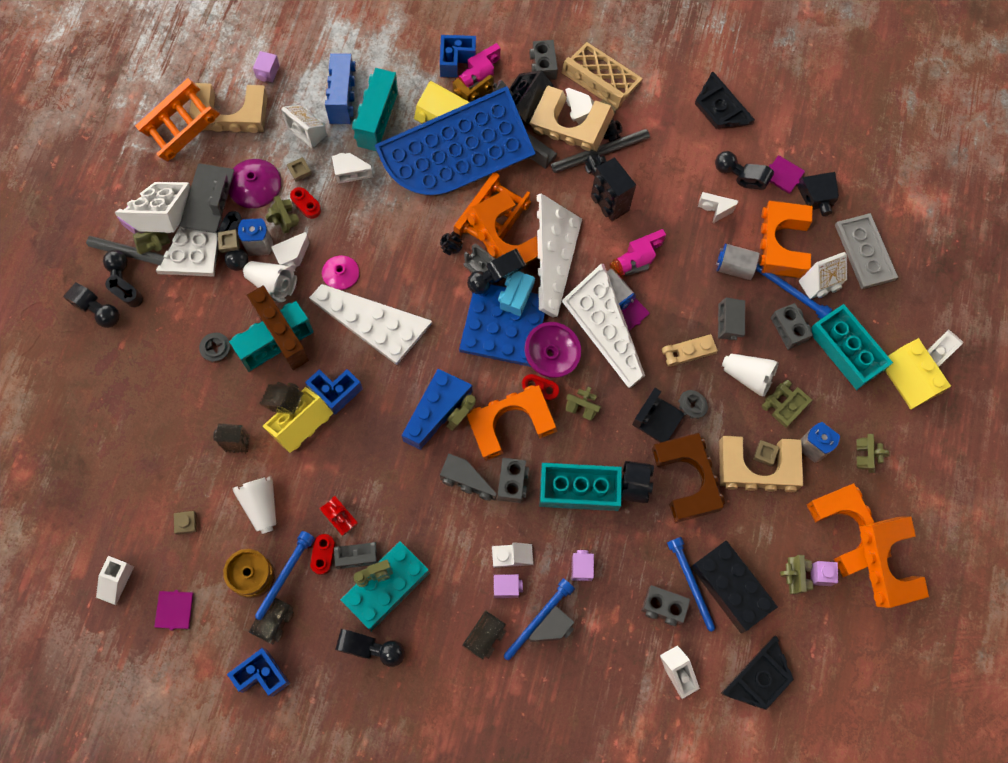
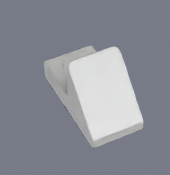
M702 192L698 207L707 211H715L713 223L733 213L738 201Z
M948 329L927 351L939 367L963 344V341Z
M512 542V545L492 546L493 568L533 565L532 544Z

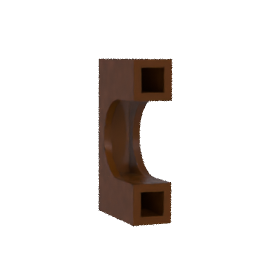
M262 285L247 294L254 310L266 325L291 369L295 370L307 363L309 359L303 346L265 286Z
M699 433L657 443L652 448L657 467L676 462H685L695 467L701 477V487L696 494L672 500L669 504L675 523L719 512L724 508L725 500L722 493L718 491V479L712 473V461L706 455V443Z

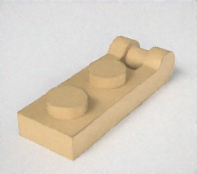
M711 334L675 345H668L661 349L663 355H666L668 367L710 356L718 351ZM677 352L678 357H674L673 353Z

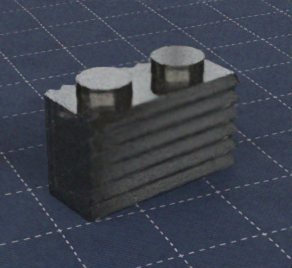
M281 382L268 384L267 391H264L265 394L261 398L260 405L272 412L295 414L304 393L298 390L299 387L293 383H288L287 385Z
M218 424L213 434V439L218 443V446H221L225 452H244L246 454L250 439L246 429L242 425Z
M275 598L263 619H255L249 633L272 645L275 641L279 642L284 632L282 628L285 622L289 623L293 617V607Z
M485 610L462 647L482 661L485 657L489 659L495 650L493 647L496 640L501 641L507 632L504 629L506 624Z

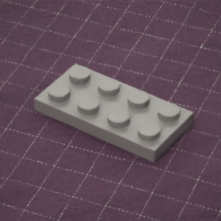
M871 213L836 222V230L861 289L895 281L898 278Z

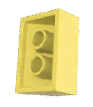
M430 81L416 105L414 119L423 124L470 102Z
M919 338L888 356L893 364L885 372L911 410L942 394L951 387Z
M305 387L267 421L263 427L284 449L291 453L298 449L307 437L312 436L321 424L326 423L333 412L321 397Z

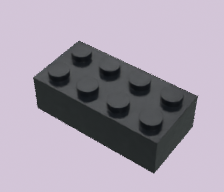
M727 540L691 566V569L740 633L746 632L778 608Z

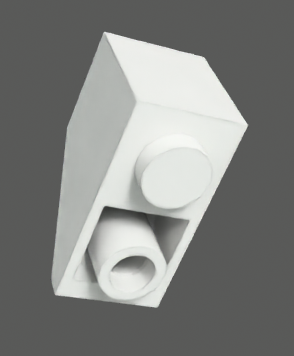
M567 88L565 89L567 93L566 102L572 110L570 116L573 122L576 121L580 125L587 118L594 101L587 94Z
M108 556L98 577L96 598L116 605L134 566Z

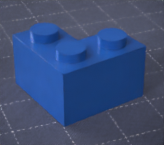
M441 35L440 77L458 76V63H468V59L476 55V36Z
M319 369L305 382L308 389L321 397L334 415L363 389L361 382L348 369L333 382Z
M264 648L258 650L227 674L238 692L242 693L259 682L268 696L273 697L290 684L268 650Z

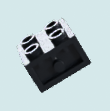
M654 388L632 425L661 443L669 440L683 418L684 412L659 398L662 391Z

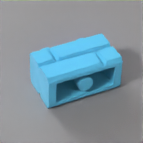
M520 271L512 274V276H508L505 282L506 290L505 292L501 291L498 298L500 309L521 316L534 286L535 278Z

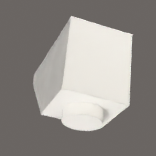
M339 153L332 156L338 184L373 177L371 165L351 153Z
M306 232L271 246L279 265L290 266L294 269L300 266L308 248L309 240Z
M678 645L660 655L665 671L682 699L700 689L691 662Z

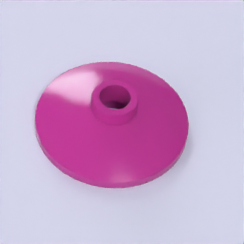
M342 255L335 256L324 264L322 277L327 286L338 290H345L357 282L359 268L352 258ZM337 269H343L341 272H337Z

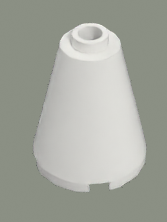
M250 261L243 268L244 277L257 288L264 285L274 301L279 303L286 301L284 298L287 295L291 296L295 289L297 276L294 275L295 269L290 266Z
M731 353L730 356L724 358L722 366L726 373L756 394L765 396L772 384L771 380L776 374L779 362Z
M272 476L245 483L242 487H239L240 490L238 486L232 488L256 531L261 530L262 534L273 531V526L276 525Z

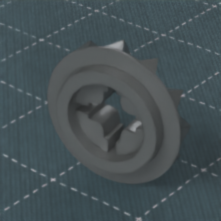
M221 333L206 335L199 345L202 357L211 362L221 361L224 357H227L229 350H231L228 338ZM212 342H214L217 346H220L218 347V353H216L214 350H210L213 348Z
M687 390L680 395L678 400L680 403L679 409H683L684 415H689L690 419H699L707 413V401L699 392ZM695 401V406L691 408V403Z

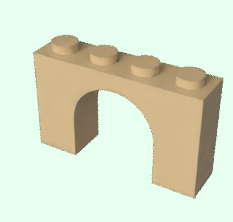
M195 83L200 88L196 95L206 108L209 105L214 108L215 92L212 84ZM247 85L243 107L231 115L220 114L213 123L209 124L202 131L264 132L268 98L265 86ZM191 100L189 115L194 120L201 112Z
M547 86L530 121L533 131L538 135H548L553 140H563L571 146L578 145L586 151L593 150L597 152L614 116L611 105L594 101L587 118L582 124L573 128H566L558 124L559 114L567 100L564 91Z
M723 436L719 441L720 486H726V489L729 490L745 487V490L749 491L765 488V491L769 492L777 491V489H785V492L789 493L797 492L803 486L801 440L781 439L777 443L779 449L775 473L769 476H760L751 472L745 465L743 459V437Z

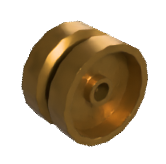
M242 549L233 553L226 561L223 569L224 580L227 586L238 595L247 598L258 597L264 594L270 588L274 579V569L270 561L260 552L252 549Z

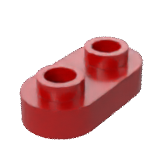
M297 187L291 191L290 198L292 203L305 217L314 219L320 215L321 207L319 202L305 188Z
M534 374L526 375L522 380L523 389L528 387L530 381H534L535 386L539 385L545 400H554L559 394L558 385L551 380ZM549 387L552 388L553 393L547 394L546 389Z
M328 534L317 536L313 545L310 566L313 572L318 575L327 574L332 566L335 542ZM322 541H327V546L321 547L320 544ZM318 561H324L322 567H317Z

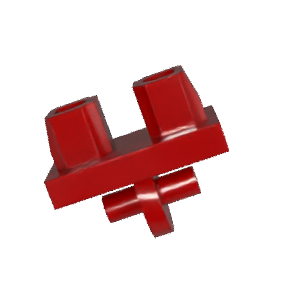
M336 496L319 508L342 537L358 524Z

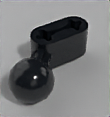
M730 151L719 153L715 159L716 169L723 174L732 172L737 175L736 181L743 188L764 190L774 176L773 169L765 165L746 164L744 167L738 164L737 156Z
M231 211L225 215L217 231V238L218 232L235 229L238 231V226L242 220L238 212ZM241 248L240 250L228 251L225 254V264L231 270L240 271L248 263V254Z
M514 249L486 264L488 270L485 272L475 271L471 273L467 280L469 290L475 294H484L489 290L492 280L498 282L523 269L526 264L519 251Z
M119 250L107 252L103 257V264L111 276L106 280V288L130 307L140 306L143 302V296L122 278V272L128 263L126 255ZM119 285L123 290H125V291H126L128 294H130L132 297L130 298V297H129L128 295H126L122 290H120L119 288H116V286Z
M77 282L63 296L78 309L84 312L89 309L93 312L96 323L101 327H113L119 321L120 314L115 306L110 304L101 305L96 301L98 297L92 291Z
M345 629L340 630L335 648L337 651L365 659H371L372 655L380 657V661L388 667L398 666L405 657L403 645L396 640L387 641L382 645L375 643L376 639Z

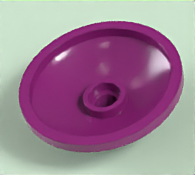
M248 159L240 162L233 168L234 175L229 195L236 204L245 208H260L270 204L274 197L278 196L281 189V177L276 167L270 162L262 159Z
M557 322L542 323L529 333L525 341L524 351L526 359L533 370L542 376L549 378L566 376L579 363L581 357L580 342L575 333L563 324ZM547 351H551L553 356H549Z

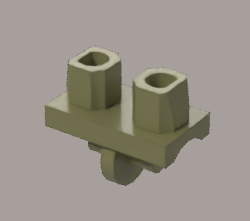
M275 196V203L272 207L268 208L269 213L265 216L266 220L270 223L273 222L274 225H280L283 234L289 233L291 227L298 225L299 218L297 214H287L293 208L290 199L281 200L280 196Z
M138 232L133 234L137 253L140 255L153 249L158 252L162 250V246L170 243L168 234L165 232Z
M588 386L586 391L578 390L577 394L584 396L583 399L568 394L566 398L568 400L566 411L575 414L578 406L582 405L586 407L582 417L592 421L596 412H599L601 406L587 401L588 398L595 401L597 395L590 393L592 387Z
M868 434V438L857 439V451H868V456H857V468L868 469L869 473H875V457H877L878 463L882 464L884 463V457L889 456V451L883 449L882 443L877 444V450H874V434Z
M805 555L788 557L786 571L780 572V576L787 579L789 594H799L813 590V581L806 579V572L812 569V561L805 559Z

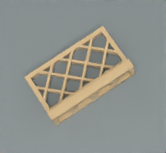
M588 42L571 58L568 57L564 61L561 72L600 99L610 103L617 110L643 79ZM587 49L590 52H592L593 55H585L584 51ZM576 60H582V61H583V65H580V64H578V63L575 62V61H576ZM586 60H594L595 65H587ZM598 60H604L607 64H599ZM600 69H608L609 74H601ZM612 69H618L621 73L613 74ZM589 70H597V74H594ZM622 78L623 83H615L614 79ZM626 78H631L635 82L627 83ZM603 79H610L611 83H607ZM616 88H624L625 93H622Z

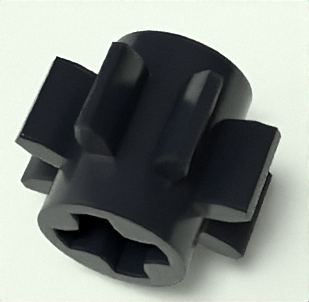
M612 118L603 138L609 139V142L620 138L619 134L622 133L621 123L618 120L614 121Z
M592 154L586 159L585 169L588 174L592 173L595 176L596 168L607 161L604 156Z
M453 231L451 234L446 233L442 236L440 245L443 252L450 256L452 253L457 254L461 251L463 242L460 235Z

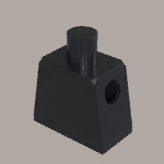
M830 172L802 177L797 187L806 205L813 206L812 210L820 209L822 216L832 214L831 207L834 206L839 197L836 173Z

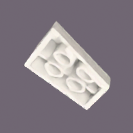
M154 182L140 193V198L129 201L127 208L124 210L119 209L115 214L139 232H174L181 222L191 189L190 184L187 182Z

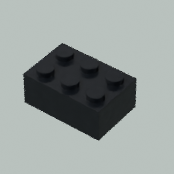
M615 157L596 168L591 192L592 200L599 204L604 216L609 217L611 221H614L630 210L636 189L635 182Z

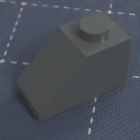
M555 606L528 640L530 642L560 640L563 636L567 639L574 630L571 627L574 621Z

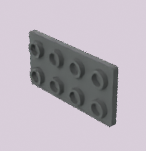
M200 163L197 165L180 222L181 228L217 233L233 179L234 169Z

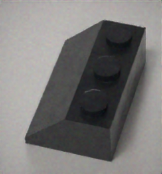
M542 70L519 74L509 88L513 93L512 98L523 125L530 124L546 87L554 86Z

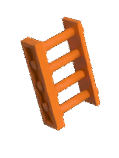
M189 78L135 125L140 132L148 137L151 135L161 147V150L156 154L167 162L173 159L182 148L220 115L210 105L207 108L196 95L200 88ZM190 99L201 112L194 120L183 107ZM176 111L188 124L181 132L170 119ZM163 123L174 135V138L168 143L157 132V129Z
M496 172L492 173L455 223L454 232L459 234L460 237L463 233H469L479 239L476 230L471 227L465 214L473 206L490 198L493 192L500 193L507 190L512 200L518 205L513 212L510 211L505 214L508 219L503 225L495 221L497 234L503 239L523 210L526 211L531 204L530 192L527 191L524 197L521 198L501 186L500 175Z

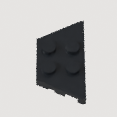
M711 72L702 91L696 98L695 105L716 129L752 125L755 119L714 72Z
M773 636L721 692L723 696L763 710H767L794 679L790 669L787 667V660L785 655L782 654L777 636Z

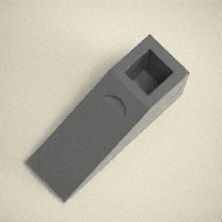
M448 454L440 473V480H443V484L450 487L456 485L468 494H472V492L477 493L480 498L487 501L496 499L495 491L467 460Z

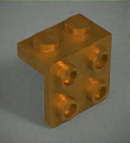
M492 75L487 76L472 89H469L459 79H456L453 82L452 92L468 102H472L493 92L494 77Z

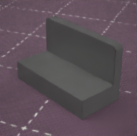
M528 134L536 155L530 158L546 169L556 158L557 153Z

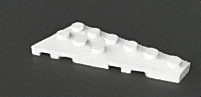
M541 193L537 195V202H539L537 218L540 223V229L537 230L538 259H540L538 275L541 276V286L538 288L539 310L554 318L559 313L582 218Z
M180 226L172 240L173 243L170 249L163 256V262L156 269L157 274L214 276L218 252L217 233L185 229Z
M600 264L562 302L628 388H632L645 374L605 265Z
M323 284L309 297L310 301L396 365L432 325L431 320Z

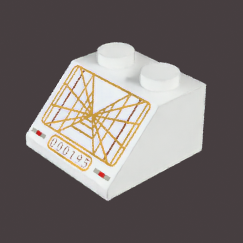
M300 105L285 106L281 109L287 129L312 149L327 136L325 123L321 119L317 120L307 108L304 109Z
M842 252L816 262L799 280L809 299L815 297L822 298L828 292L832 291V293H835L842 288V284L847 280V254Z

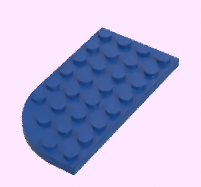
M508 86L375 144L384 168L399 185L412 192L432 196L452 192L536 155Z

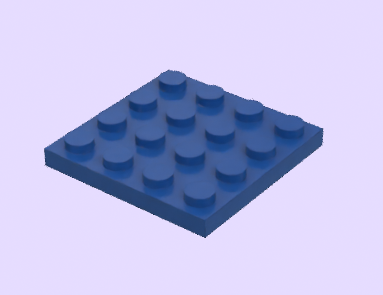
M491 284L486 293L481 295L473 293L459 352L531 367L526 359L524 347L529 333L536 326L543 323L545 313L539 310V294L530 293L521 316H517L500 309L498 298L501 291L505 292L506 287Z

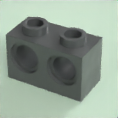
M554 40L533 41L532 49H529L530 60L533 59L534 64H531L532 72L542 70L549 80H556L558 68Z
M795 303L776 310L771 316V320L787 350L808 342L813 336L809 324H806L801 309L797 308ZM785 315L790 316L792 320H788ZM794 331L800 333L801 336L795 335Z
M502 458L497 500L521 503V498L526 497L527 486H523L524 478L528 479L529 467H525L526 460ZM516 467L520 470V473L512 475L509 470ZM514 486L518 492L516 494H509L507 489Z
M651 585L647 590L641 611L645 612V616L657 619L659 617L665 619L666 624L677 626V624L680 625L684 622L690 599ZM655 598L660 602L659 609L651 606V599ZM672 605H675L679 608L678 616H675L670 612V607Z

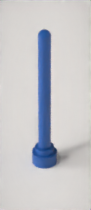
M757 263L756 271L816 311L815 314L818 315L819 319L824 318L833 310L827 305L820 306L777 275L762 273V266Z
M301 531L297 537L296 549L255 614L257 620L263 619L304 549L312 546L315 538L311 534Z
M682 537L667 542L669 550L676 554L708 631L713 632L715 625L683 552Z
M563 578L559 582L558 591L505 652L504 658L506 660H510L559 601L564 596L572 594L575 588Z

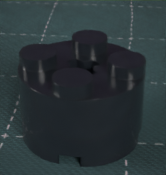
M625 461L622 470L624 472L623 478H621V500L648 503L649 494H652L653 482H650V476H653L654 465Z

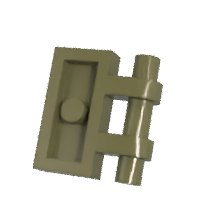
M785 380L783 384L780 383L776 387V391L772 395H768L761 406L765 411H768L770 407L776 409L772 416L785 428L812 401L798 387L792 392L789 389L792 385L789 380ZM783 395L787 399L781 404L778 399Z
M467 395L461 402L462 408L460 410L456 408L447 418L449 423L446 427L451 431L475 405L476 399L473 395Z
M387 559L370 565L367 569L358 571L353 578L355 583L363 588L371 580L382 582L389 579V575L393 574V571Z

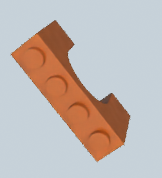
M507 190L473 206L465 214L468 222L476 230L479 239L487 247L488 253L495 259L514 249L519 251L526 265L538 259V239L536 236L520 245H510L505 243L496 232V219L509 213L516 205Z
M769 201L767 206L763 207L761 215L764 218V223L761 226L763 239H761L760 250H763V253L759 260V265L762 266V273L802 278L811 269V254L789 251L783 248L777 242L775 232L781 229L807 231L812 223L813 206Z
M539 385L528 386L521 393H511L504 400H494L488 406L482 409L481 407L474 408L467 414L485 461L504 454L496 435V423L508 411L520 410L528 414L540 439L558 432Z
M854 483L812 500L807 504L815 523L836 514L850 516L859 526L875 523L871 517L870 508L865 505L862 493ZM862 539L855 550L834 559L838 563V569L842 577L868 567ZM890 549L889 552H888V557H887V559L890 558V557H892V555H891V553H890V552H891V549Z
M895 517L859 526L876 606L892 608L929 597L925 577L910 576L898 580L891 574L887 563L888 552L895 542L916 537L912 517Z

